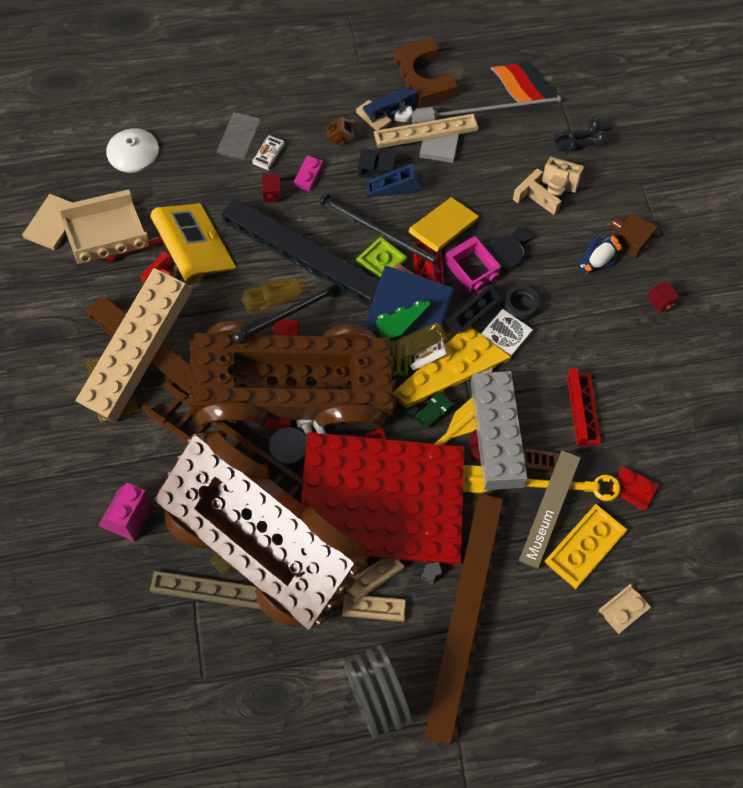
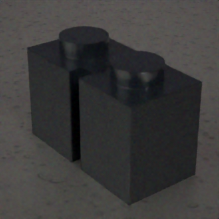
M361 149L358 177L375 178L394 171L396 154L390 152H380L378 154L377 151Z

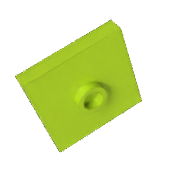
M380 236L356 259V262L374 277L380 279L384 266L393 267L397 263L403 265L407 261V256Z

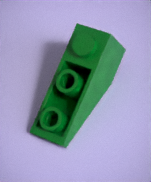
M424 300L413 303V307L407 308L404 306L396 309L394 314L384 313L379 315V319L375 321L381 338H389V341L402 337L430 307L429 301L424 302Z

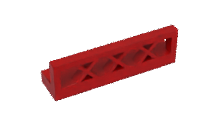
M420 240L413 243L417 247L425 245L424 251L437 257L434 264L426 260V264L421 270V264L424 259L414 254L415 274L422 277L426 274L428 280L444 285L441 249L436 252Z
M570 368L567 382L577 446L600 445L601 439L590 373L578 374V368ZM579 379H586L587 386L584 389L580 387ZM582 395L589 399L590 403L587 406L583 405ZM585 412L592 416V421L589 424L585 421ZM587 430L595 434V440H588Z

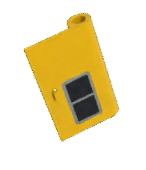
M201 204L157 207L152 211L150 217L187 285L198 283L204 274L236 270L234 262Z

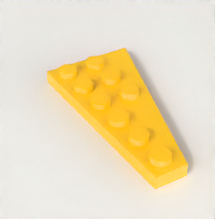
M469 326L464 332L456 334L445 345L446 355L419 368L393 392L392 396L407 409L426 400L427 397L435 393L443 392L444 389L450 386L454 387L472 379L474 373H481L487 369L495 368L500 363L509 362L511 357Z

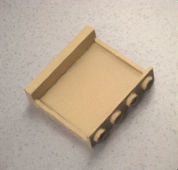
M129 190L58 206L61 220L77 264L149 246L147 232H144Z

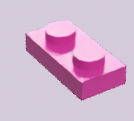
M307 155L294 180V186L310 191L323 166V160Z

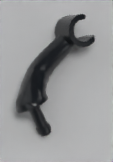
M395 380V390H397L401 385L397 384ZM396 400V406L402 409L411 420H415L416 415L419 413L418 407L413 405L411 408L406 409Z

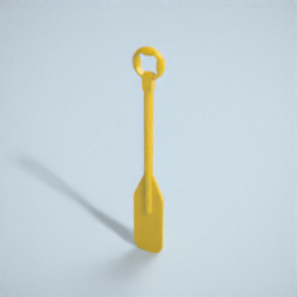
M472 398L455 412L447 433L434 444L445 445L452 438L466 435L476 430Z
M464 465L463 492L485 493L491 491L484 490L481 466ZM607 474L597 477L594 482H571L569 486L570 490L594 492L596 497L603 501H612L620 494L618 480ZM527 479L524 487L547 488L550 480ZM611 480L614 482L613 492L615 494L612 496L610 494H603L602 496L598 492V481L609 482Z

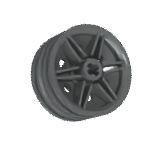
M380 644L375 646L374 652L371 649L365 650L364 660L358 654L353 655L354 660L349 661L348 658L343 659L354 697L374 740L379 739L378 733L382 732L384 736L388 735L389 725L399 730L402 728V723H405L406 726L412 724L402 689L392 665Z

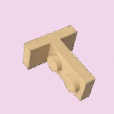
M537 168L515 189L513 200L519 203L526 196H529L555 215L559 211L561 200L539 184L543 172Z

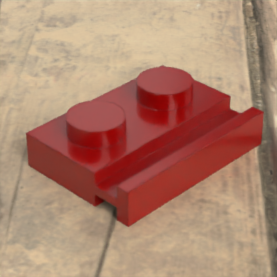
M622 466L616 477L620 484V494L617 497L645 511L658 484ZM612 485V487H611V489H610L609 492L614 495L615 493L613 492V485Z

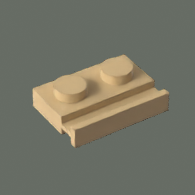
M630 584L601 607L599 612L604 615L614 630L620 634L651 607Z

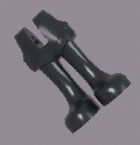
M598 117L592 118L589 127L583 130L571 131L566 129L553 136L558 151L563 152L574 151L577 147L594 145L603 147L606 145V134L603 130L600 131L601 125Z

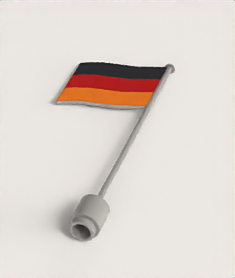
M521 63L491 67V70L500 78L508 93L518 103L437 113L433 107H425L412 111L411 116L412 123L417 124L437 120V116L558 101L559 103L562 98L561 96H556L546 85L532 64Z

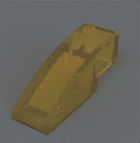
M293 277L262 283L260 288L244 290L241 300L249 314L284 303L302 294L303 291L297 278Z
M438 322L390 343V345L393 346V355L396 361L399 362L448 338L441 323Z

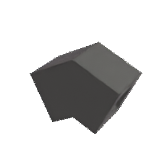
M439 562L426 564L421 580L433 584L435 578L441 577L442 572Z

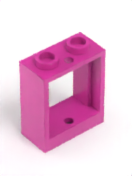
M476 236L450 250L445 255V264L470 294L490 281H496L500 276V264ZM473 253L489 270L474 281L458 265L459 261Z

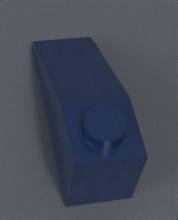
M412 163L367 180V196L403 195L423 189L422 174Z

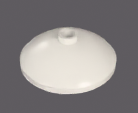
M133 128L123 130L113 136L107 145L106 153L113 167L123 172L133 173L145 170L151 166L157 159L159 147L157 140L151 133Z

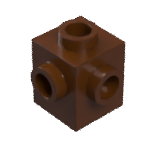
M343 116L328 125L327 139L339 147L354 138V123Z

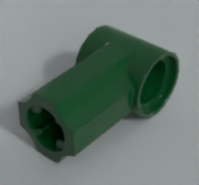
M440 391L432 397L429 404L415 418L423 428L428 429L441 416L445 417L449 414L455 404Z

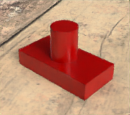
M163 251L140 276L143 284L153 268L174 277L173 273L169 272L174 266L170 255Z

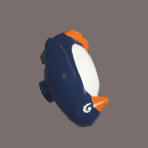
M598 233L590 240L578 264V268L582 273H589L595 268L609 267L616 262L617 257H612L618 250L622 249V246L614 236L608 234L600 239L602 234Z

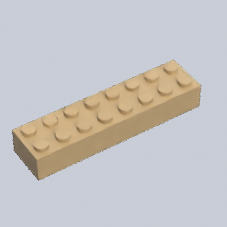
M153 268L75 401L116 423L190 296L192 290L186 283Z

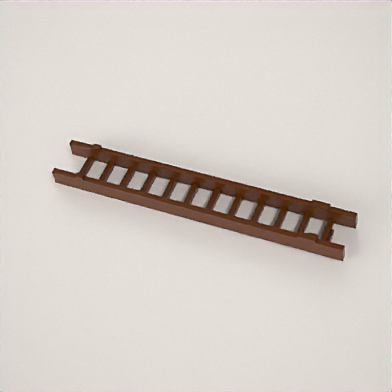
M165 381L162 384L164 390L176 399L161 416L145 404L142 407V411L153 421L188 445L187 441L190 437L183 433L181 429L193 414H189L188 411L176 426L169 423L166 418L180 403L189 408V398ZM213 421L205 426H199L192 434L202 433L211 423L219 430L225 432L221 434L222 436L226 434L234 440L232 446L237 448L241 445L250 451L247 457L252 459L254 456H257L265 462L264 466L267 468L271 466L278 471L280 475L274 481L276 485H279L285 477L296 485L288 493L291 497H294L302 488L303 479L222 421Z

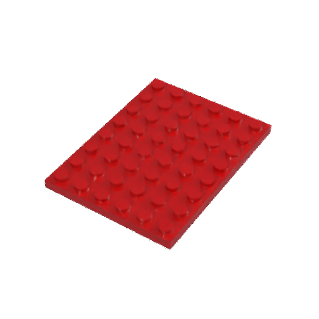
M307 432L301 505L304 507L312 504L315 505L317 513L329 524L336 526L340 532L349 538L363 542L367 547L370 558L460 565L464 447Z

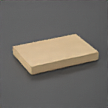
M49 194L22 236L27 240L56 250L66 234L58 206L72 202Z

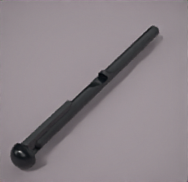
M323 194L320 197V204L354 224L357 221L367 228L381 233V237L395 242L432 264L436 262L437 257L331 200L329 194Z
M333 285L297 304L295 303L290 308L270 318L264 316L236 330L233 333V341L239 345L244 344L246 338L337 292V285Z

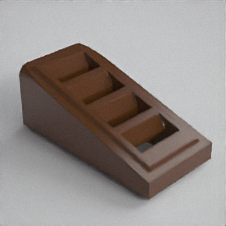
M523 449L526 472L553 473L559 453ZM535 458L539 459V465L535 464ZM543 458H546V466L543 465ZM550 458L554 459V467L550 466Z

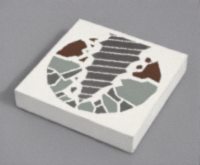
M502 309L482 332V335L512 357L529 337L533 329Z

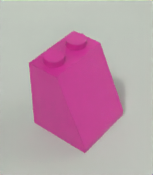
M129 483L123 485L116 492L99 526L135 542L154 507L146 491Z

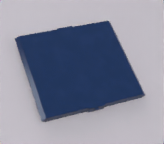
M384 266L364 327L379 332L375 321L379 319V315L384 313L394 314L396 309L404 306L407 308L413 307V303L424 300V302L429 301L430 307L402 337L397 338V340L408 341L421 347L429 348L435 345L438 340L455 289L425 279L421 275H413Z

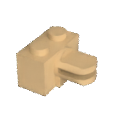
M550 157L545 165L542 183L547 184L548 192L555 195H561L564 191L575 193L580 184L584 166Z

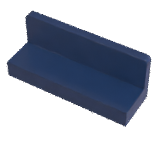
M403 88L363 106V111L372 123L416 104L417 92L414 88L409 90Z

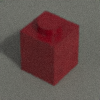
M279 173L262 175L264 202L274 203L281 201Z
M667 280L652 287L647 296L659 314L664 311L669 312L673 310L679 299V296Z

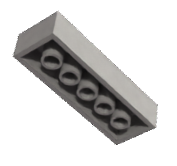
M511 371L474 373L471 380V391L484 490L524 488L527 474Z

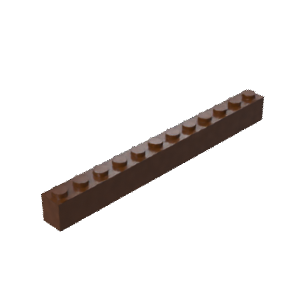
M483 494L478 496L425 732V740L448 746L451 740L455 741L458 728L454 727L456 718L460 719L463 706L459 705L461 697L465 698L467 690L464 679L465 676L469 677L472 664L468 663L469 656H473L476 643H473V637L478 635L480 628L477 618L478 614L482 615L485 605L484 602H481L482 595L487 594L489 583L485 582L486 576L491 575L493 563H489L490 557L495 556L497 544L493 543L495 537H499L501 525H498V520L503 518L505 507L502 506L503 499Z

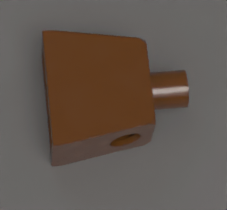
M630 215L625 222L616 217L610 225L617 230L615 238L633 258H636L649 243L658 227L634 215Z

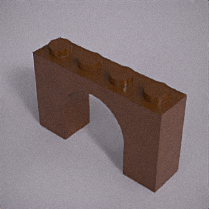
M433 37L396 47L394 62L400 68L401 77H404L406 80L407 89L414 88L417 92L416 102L419 108L457 97L458 85L452 74L435 79H425L414 71L421 65L438 60L439 49Z

